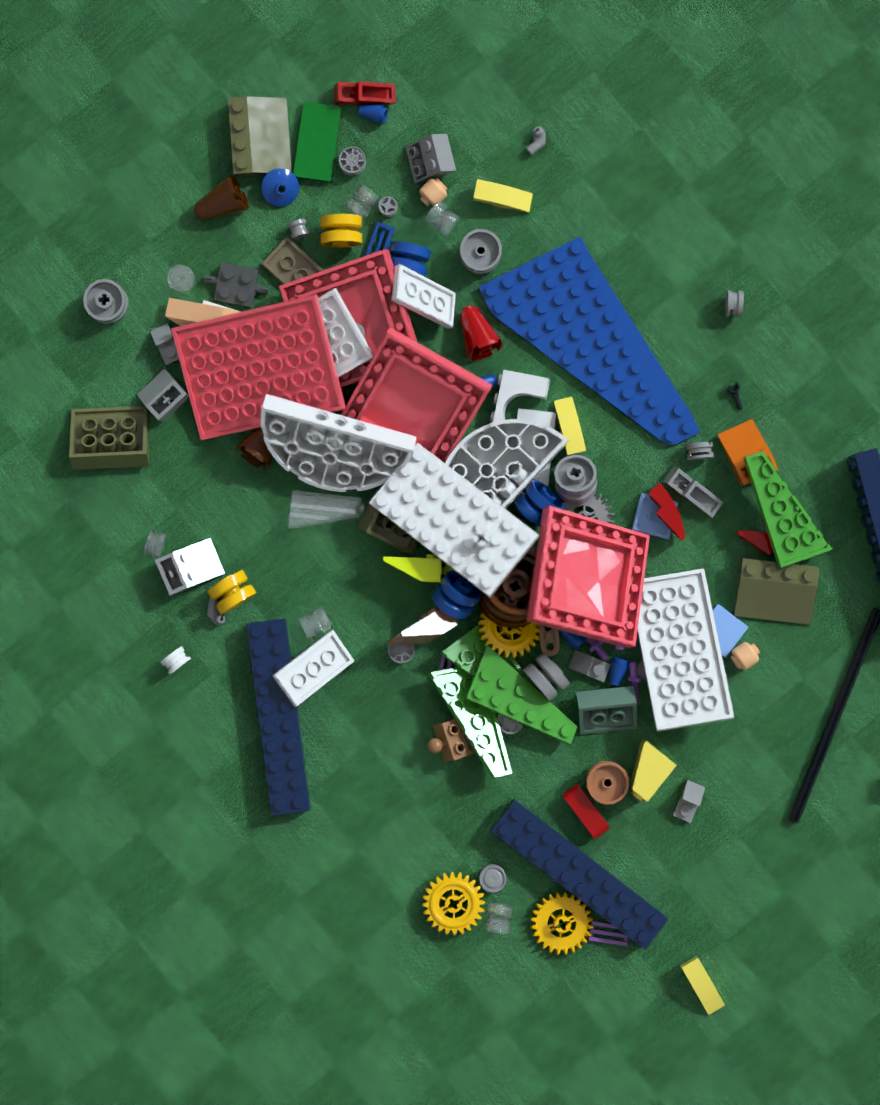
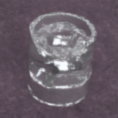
M360 183L354 191L355 196H350L344 206L354 215L362 216V220H364L370 213L369 208L374 207L380 198L371 189Z
M438 201L427 213L424 220L431 226H436V230L446 237L459 222L460 217L453 211L448 212V207L441 201Z
M322 606L313 610L312 615L306 614L298 618L309 640L319 636V631L324 633L333 628Z
M488 903L487 914L489 918L486 919L485 931L509 934L511 922L508 919L512 917L513 906L503 903ZM496 915H502V918H496Z

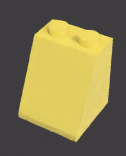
M644 739L641 740L629 787L632 789L631 794L638 800L642 801L645 799L648 802L677 765Z

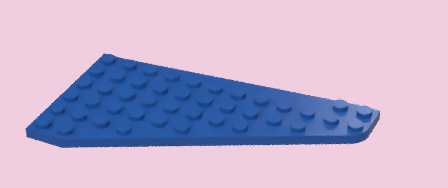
M581 236L478 287L493 317L660 442L667 445H675L700 433L692 414L589 254Z

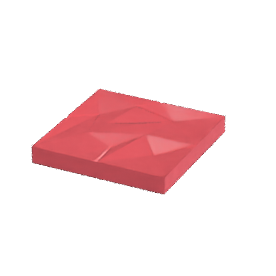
M387 249L279 286L283 302L315 294L319 298L336 288L355 323H359L365 329V340L373 354L377 351L389 327L417 342L407 308L392 301L395 268L390 252ZM372 358L338 377L340 387L344 388L359 383Z
M389 327L341 416L415 436V445L419 443L442 462L446 463L451 452L458 445L486 398L492 384Z
M552 506L544 508L527 621L625 648L635 647L650 535Z

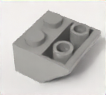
M431 134L405 146L414 183L440 178L456 171L447 134Z
M165 368L137 394L148 410L161 422H164L189 399V394Z

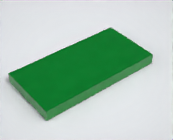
M303 102L293 172L296 178L331 183L341 106Z

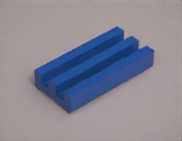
M376 222L365 256L370 255L379 227L383 229L374 253L380 250L386 230L390 231L383 250H388L395 228Z

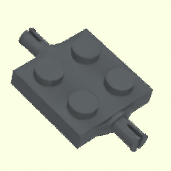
M221 262L217 277L205 275V278L212 280L204 279V283L215 284L214 300L252 307L257 293L265 295L269 293L267 292L269 287L258 285V269Z

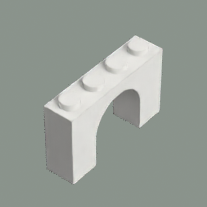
M503 370V374H500L498 378L500 389L499 393H496L494 397L496 409L495 412L492 411L490 423L505 420L507 405L518 396L547 399L550 384L549 378Z

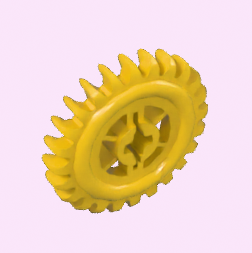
M505 597L503 598V602H502L499 598H498V601H500L501 603H504V602H505ZM520 601L517 602L518 608L524 607ZM484 614L480 615V618L484 620L479 621L478 625L484 627L480 628L478 632L485 633L481 640L487 639L485 647L492 645L493 651L498 649L499 656L504 652L505 658H507L509 653H511L514 659L518 652L522 657L524 655L523 649L529 653V646L533 648L536 646L533 640H539V637L536 635L541 632L540 629L536 628L539 624L531 623L524 626V628H511V631H508V628L494 624ZM496 626L500 627V633L497 632ZM515 634L520 635L519 638L513 639Z
M452 871L449 878L446 873H443V880L436 876L437 883L430 881L432 889L425 888L429 895L422 896L428 901L422 903L423 907L428 908L423 911V914H430L426 920H433L432 927L439 925L438 932L445 929L446 935H448L450 930H452L454 936L457 930L461 934H464V928L471 931L470 924L477 926L475 918L482 919L478 912L485 911L480 907V905L485 904V901L479 900V898L484 896V893H477L481 887H473L475 880L468 882L469 875L462 879L461 872L455 877ZM452 890V894L447 897L442 896L446 891ZM454 890L461 891L463 894L460 896L454 894ZM440 898L445 900V905L441 908L439 906ZM450 899H453L454 901L459 900L457 902V907H454L453 905L448 906L450 904ZM465 900L468 901L467 909L462 906V902ZM460 909L465 911L461 916L455 918V913ZM448 911L453 913V918L446 916L445 913Z
M557 891L555 898L551 894H549V900L542 898L544 904L537 903L536 905L539 910L532 911L536 917L530 918L531 921L536 922V924L530 926L531 929H537L532 934L534 937L539 936L536 942H544L542 949L549 946V953H552L555 948L557 955L560 954L561 950L567 955L569 948L575 953L574 946L582 949L580 942L587 943L584 936H591L587 929H593V926L588 924V922L593 921V918L587 917L591 910H584L587 905L585 903L580 905L581 900L579 898L574 900L575 895L571 894L568 898L566 891L562 897ZM562 909V914L556 916L551 914L556 910ZM568 910L572 915L566 916L564 911ZM551 916L554 918L553 923L548 925V918ZM560 919L566 922L564 928L557 926ZM576 921L575 929L572 930L571 923ZM556 930L559 932V936H555L551 931ZM572 932L568 936L561 937L562 933Z

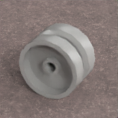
M476 229L469 232L463 238L460 245V259L462 265L469 272L478 275L490 273L498 266L501 260L502 245L499 238L493 232L487 229ZM478 249H482V252H485L483 254H479Z
M96 280L88 286L83 297L84 308L87 313L99 323L107 325L117 323L123 319L128 311L129 301L127 294L120 285L112 280Z
M570 455L559 461L555 468L554 478L556 493L560 499L575 505L590 500L596 493L597 472L593 462L582 455Z
M542 652L536 658V663L540 666L541 670L539 671L533 664H529L523 671L543 695L551 701L557 696V691L552 684L554 683L559 689L564 690L570 685V682L563 675L564 673L557 664Z

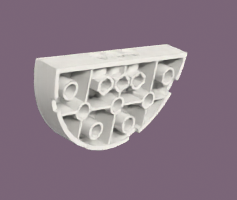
M266 394L262 406L261 428L264 434V441L272 456L286 471L293 472L301 481L321 489L346 492V490L357 489V491H363L380 486L390 476H396L394 471H400L401 467L404 468L407 465L414 451L416 437L268 394Z
M523 419L501 420L478 428L466 436L451 452L445 464L506 510L570 440L553 428L534 421Z

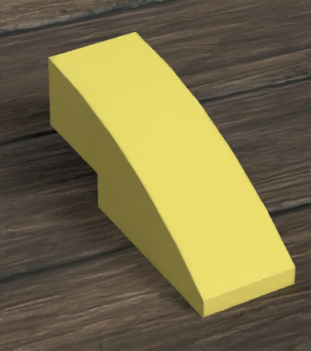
M477 179L473 201L529 213L533 194L502 184Z
M568 397L553 401L560 432L570 440L565 445L566 455L570 456L586 452L573 398Z
M697 956L680 965L708 1015L725 1006Z

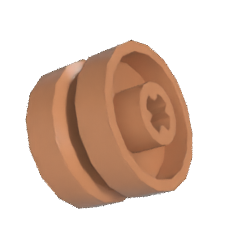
M610 760L593 764L585 778L589 794L597 802L603 804H614L621 801L629 789V777L626 771L619 764ZM606 779H610V786L604 785Z

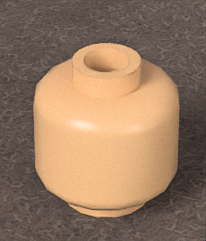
M438 178L436 180L429 179L419 190L422 195L420 200L427 207L430 204L437 207L447 197L446 190L448 188Z
M743 642L731 652L732 656L730 658L738 669L748 670L759 662L757 654L760 651L754 643L750 645L748 642Z

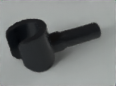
M735 382L737 390H731L729 385L728 393L733 395L738 410L743 409L738 394L740 385Z

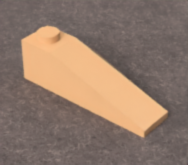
M169 298L165 317L183 326L240 311Z

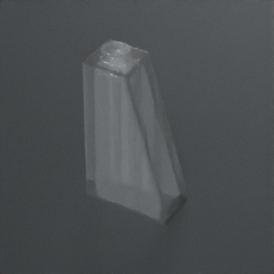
M292 490L288 529L293 530L360 518V514H364L365 503L361 502L362 499L358 497Z

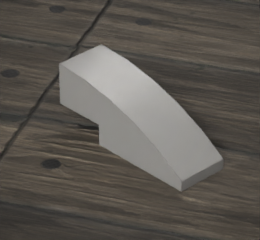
M673 466L662 481L711 518H713L724 503L677 467Z

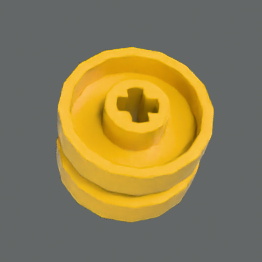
M330 214L320 217V227L325 230V232L320 234L322 246L349 248L362 245V233L357 231L362 228V216Z
M243 570L227 576L207 591L212 600H217L224 596V599L216 605L221 615L257 594L252 585L240 588L248 580Z

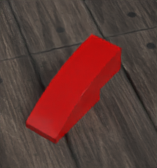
M360 81L357 83L337 82L334 85V104H395V84Z
M659 482L647 493L659 507L654 514L680 541H683L686 537L678 509L668 492Z
M740 530L735 534L767 556L773 551L768 534L765 532Z

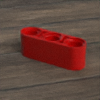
M578 784L562 794L595 840L610 829L609 825Z

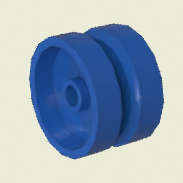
M391 241L388 250L394 256L391 257L394 268L396 265L401 264L426 277L427 267L423 262L429 261L431 250L412 243Z
M532 480L526 487V492H522L515 499V504L519 511L538 527L541 526L544 508L552 506L564 509V504L558 495L538 480Z
M452 570L446 573L432 596L434 603L442 612L456 619H465L469 617L483 593L457 571Z

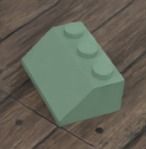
M634 686L576 692L580 735L637 729V702Z

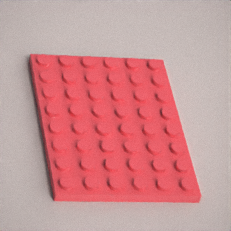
M317 294L171 328L201 440L261 427V411L266 394L327 412L346 408Z

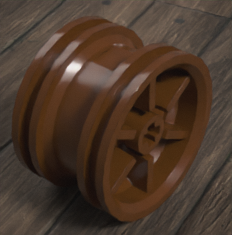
M529 548L491 597L482 591L483 595L477 604L486 618L494 624L506 628H520L532 623L527 621L537 553L536 548ZM525 571H529L531 576L529 577ZM501 596L505 597V602L501 603L498 601V598ZM520 601L524 607L518 608L517 602Z

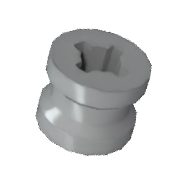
M383 197L378 204L379 212L383 217L390 218L397 213L398 206L393 197Z
M305 219L295 220L287 224L292 232L290 235L292 240L309 235V230L305 227Z

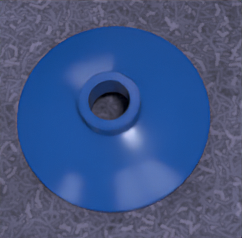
M277 168L265 175L261 183V192L268 203L273 206L283 207L295 200L299 192V183L291 171ZM283 185L284 191L279 192V186Z

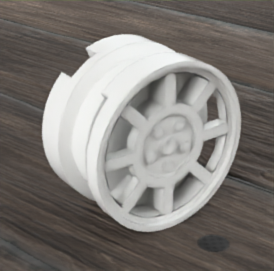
M181 646L160 663L162 666H166L167 669L169 668L168 674H171L191 658L186 657L184 648Z

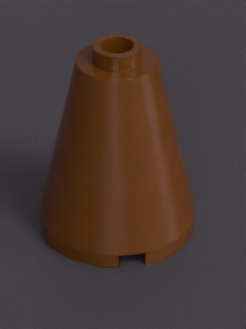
M233 175L226 177L195 203L194 213L196 217L206 221L248 210L249 203L244 191L241 192L239 188L241 185Z
M259 427L237 445L236 451L238 452L240 449L243 459L256 468L263 466V470L266 471L270 467L273 456L264 441L263 430Z

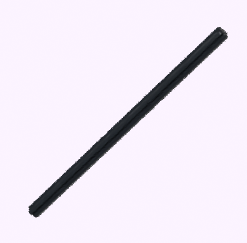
M873 608L790 813L789 820L799 823L879 624L880 609Z

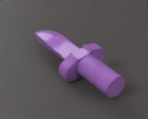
M586 637V641L592 646L589 649L590 653L596 651L603 661L607 660L609 655L601 647L604 642H597L595 639Z
M633 661L629 662L630 674L627 675V680L632 681L636 702L638 703L640 701L638 682L642 681V677L637 673V662Z

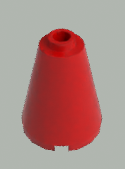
M472 305L464 307L460 313V320L468 360L471 358L473 361L482 360L493 355V350H501L503 347L502 340L479 309Z

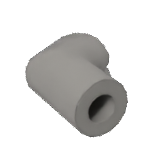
M540 126L534 128L533 143L526 147L531 156L545 145L546 133Z
M209 598L207 616L214 624L221 625L226 619L216 608L219 599L212 600Z

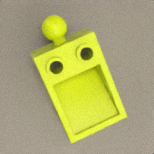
M426 555V558L383 557L384 562L420 582L441 583V575L445 576L447 572L455 571L448 564L445 567H441L442 560L438 559L436 555Z

